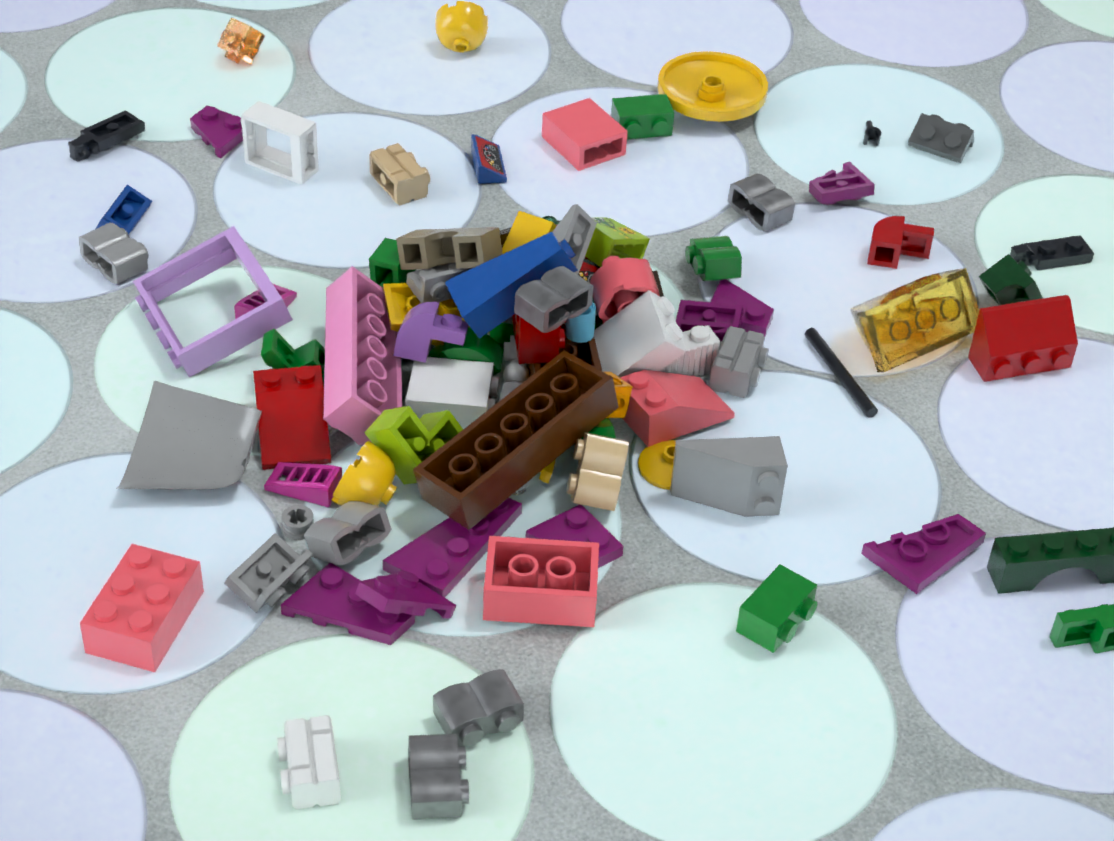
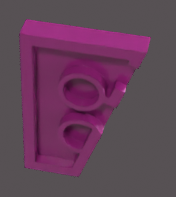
M956 514L922 525L920 531L905 535L903 532L893 534L889 541L877 544L875 541L863 544L861 554L917 594L983 544L986 532L960 514Z
M328 563L281 604L282 615L294 618L296 614L312 618L313 624L324 627L331 623L347 628L349 634L392 645L415 624L414 615L383 613L356 596L355 593L361 580L333 563Z

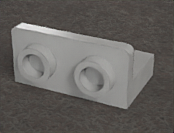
M448 263L430 269H422L407 273L406 284L420 303L441 302L453 299L445 282L472 268L456 269V263Z

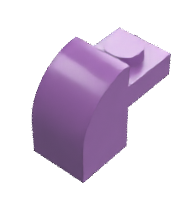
M439 302L418 304L405 315L397 334L393 356L426 363L432 339L463 346L469 325L461 317L454 314L437 315Z

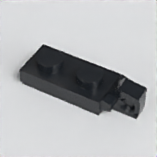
M125 110L80 131L81 135L77 139L68 142L70 157L78 162L88 159L91 153L98 154V152L108 150L112 146L146 131L145 122Z
M1079 235L1012 246L1010 256L1016 262L1022 260L1027 266H1035L1038 271L1090 263L1094 252L1082 236Z

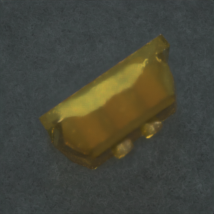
M966 268L924 276L850 308L857 330L873 357L877 373L889 371L974 333L979 314L978 304Z

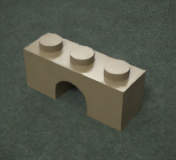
M499 227L421 229L396 238L401 270L430 269L446 263H456V269L474 268L503 254Z

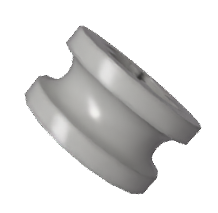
M294 505L288 507L282 513V531L284 535L292 540L305 539V532L314 524L312 510L303 505Z

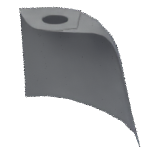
M154 381L133 452L124 476L116 489L203 490L231 486L240 480L246 470L262 411ZM246 459L245 466H242L243 461Z

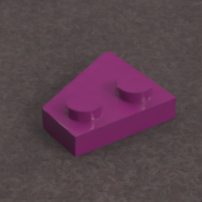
M580 504L526 530L525 538L599 543L598 568L623 556L624 546Z

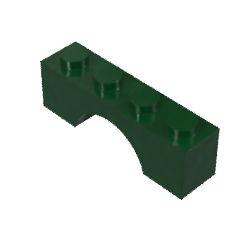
M1114 527L995 538L987 570L997 593L1032 591L1047 576L1068 568L1089 569L1095 573L1100 584L1114 583Z

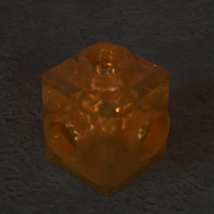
M231 17L221 34L217 47L226 51L224 57L239 64L240 60L251 64L259 51L265 35L255 28Z

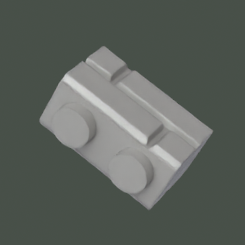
M733 326L727 328L711 367L709 387L713 391L729 392L730 395L745 398L751 386L757 387L761 374V368H758V366L765 367L769 348H764V335L750 330L745 332V329Z

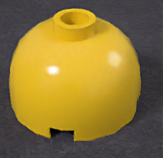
M456 1V6L448 7L447 3L437 10L435 16L437 37L443 46L454 52L464 53L477 49L484 42L487 35L488 15L484 14V9L473 2Z
M367 441L357 453L360 459H356L353 464L349 465L333 493L334 497L331 501L339 506L349 501H360L376 506L382 502L387 505L398 488L392 484L396 474L392 459L380 447Z

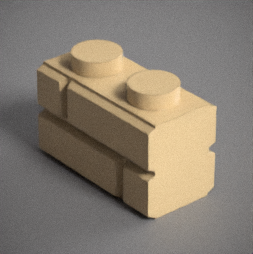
M399 143L387 146L386 149L380 148L371 151L369 154L370 174L399 206L411 202L412 199L415 201L427 196L430 174L426 167L419 166L412 152L407 153Z

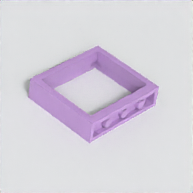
M234 226L133 281L140 293L139 296L135 297L143 312L148 309L150 310L145 313L146 318L154 331L159 328L161 329L156 332V335L165 350L172 347L167 352L176 369L183 366L189 378L264 336V333L274 328L277 329L293 320L282 297ZM238 259L265 300V303L183 348L157 302Z

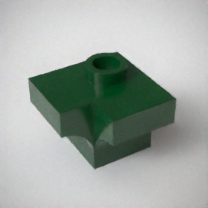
M1009 254L978 276L986 292L998 305L1043 298L1036 282L1031 277L1032 273L1022 260L1016 262Z

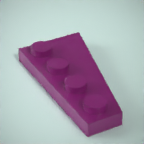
M511 498L506 499L470 530L449 517L383 559V570L389 574L398 573L399 571L413 573L419 578L420 583L446 597L488 551L489 536H502L522 514V503Z

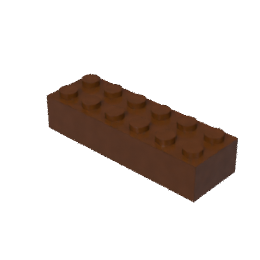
M562 351L413 469L422 499L470 530L575 444L577 439H581L585 432L588 433L619 407L613 377L567 351Z

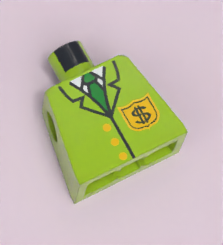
M591 217L597 224L585 257L599 267H602L603 260L610 256H618L620 259H643L650 238L611 218Z

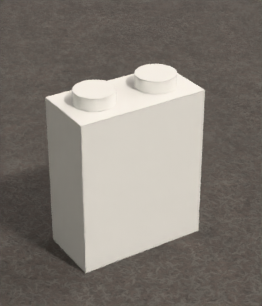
M648 290L594 330L602 372H612L620 378L641 370L660 371L686 353L682 341L683 332L676 324L673 315L675 309L668 298L660 297Z
M428 357L426 363L414 360L406 395V406H410L419 419L423 414L449 410L460 426L465 429L496 404V399L491 398L492 396H498L499 377L493 376L494 363Z

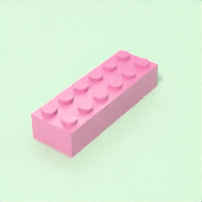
M352 266L326 288L323 420L331 427L339 429L351 437L358 445H364L367 441H370L364 432L380 414L387 409L402 407L401 357L393 356L398 332L390 328L383 288Z

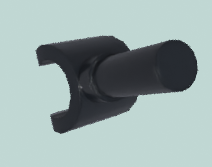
M871 120L866 121L863 145H867L868 140L871 139L876 142V146H879L882 132L879 128L873 126Z

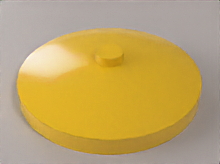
M701 51L677 56L664 64L658 75L657 89L659 94H667L673 110L680 114L705 121H732L748 117L762 108L767 98L768 81L765 74L746 59L722 52Z

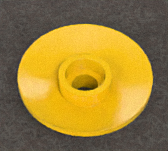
M668 440L645 447L640 453L638 468L642 477L650 484L670 490L676 440Z

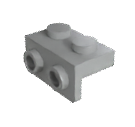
M274 533L227 577L224 584L257 613L266 604L273 607L287 592L283 587L289 581L295 585L310 570L306 563L313 553L307 549L302 555H299L280 536Z

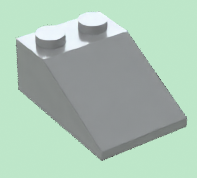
M780 436L676 440L670 487L671 495L744 517L779 515L788 467Z

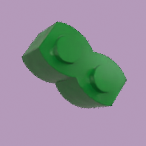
M729 236L690 239V245L686 246L685 249L686 261L692 265L695 274L699 275L702 281L741 278L742 256L738 247L733 246Z

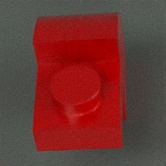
M890 216L879 220L873 228L867 264L897 269L900 255L929 259L934 228L904 224L905 216Z

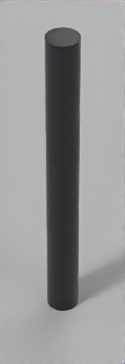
M814 327L807 329L805 337L866 417H874L878 409L818 331Z

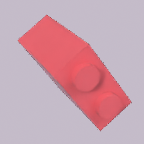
M591 98L543 113L542 138L578 171L626 155L628 131Z

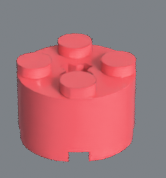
M618 256L607 257L603 260L602 267L590 279V284L593 285L592 298L597 314L603 323L648 290L660 296L649 261L646 259H620Z

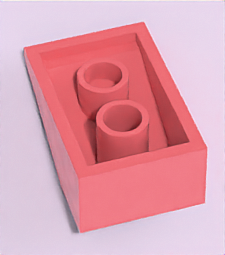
M641 370L620 377L633 386L626 416L622 419L647 447L734 418L735 413L700 377L653 370Z

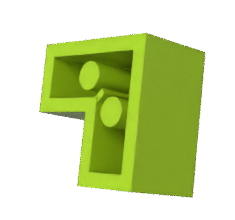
M410 406L384 410L364 433L373 444L380 447L390 456L395 466L396 475L404 485L417 483L413 469L460 433L463 428L449 410L423 414L419 419Z

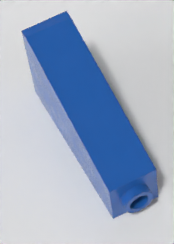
M550 232L446 281L445 284L462 318L475 334L481 338L515 314V293L522 285L533 280H540L547 271L559 266H565L574 273L578 271L571 260L576 254L565 239L559 242L555 235Z

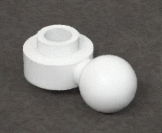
M510 335V342H504V361H510L504 369L505 382H524L530 376L529 369L525 364H518L514 335Z

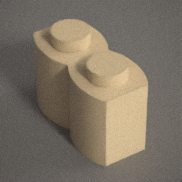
M586 432L584 433L583 440L577 439L573 459L579 460L576 474L570 473L566 488V494H571V501L573 503L615 511L629 442Z

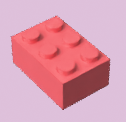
M489 536L483 592V620L594 627L599 543Z
M131 544L80 622L85 653L156 672L204 592L200 561Z

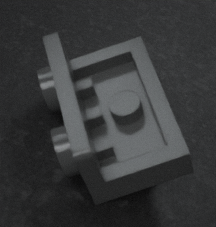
M921 113L908 140V146L961 163L968 147H972L974 144V130L963 123L954 124L945 121L942 117L935 114L927 115Z

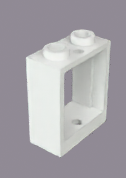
M257 101L241 114L245 163L301 185L319 171L316 122L261 101ZM266 128L290 136L291 154L268 146Z

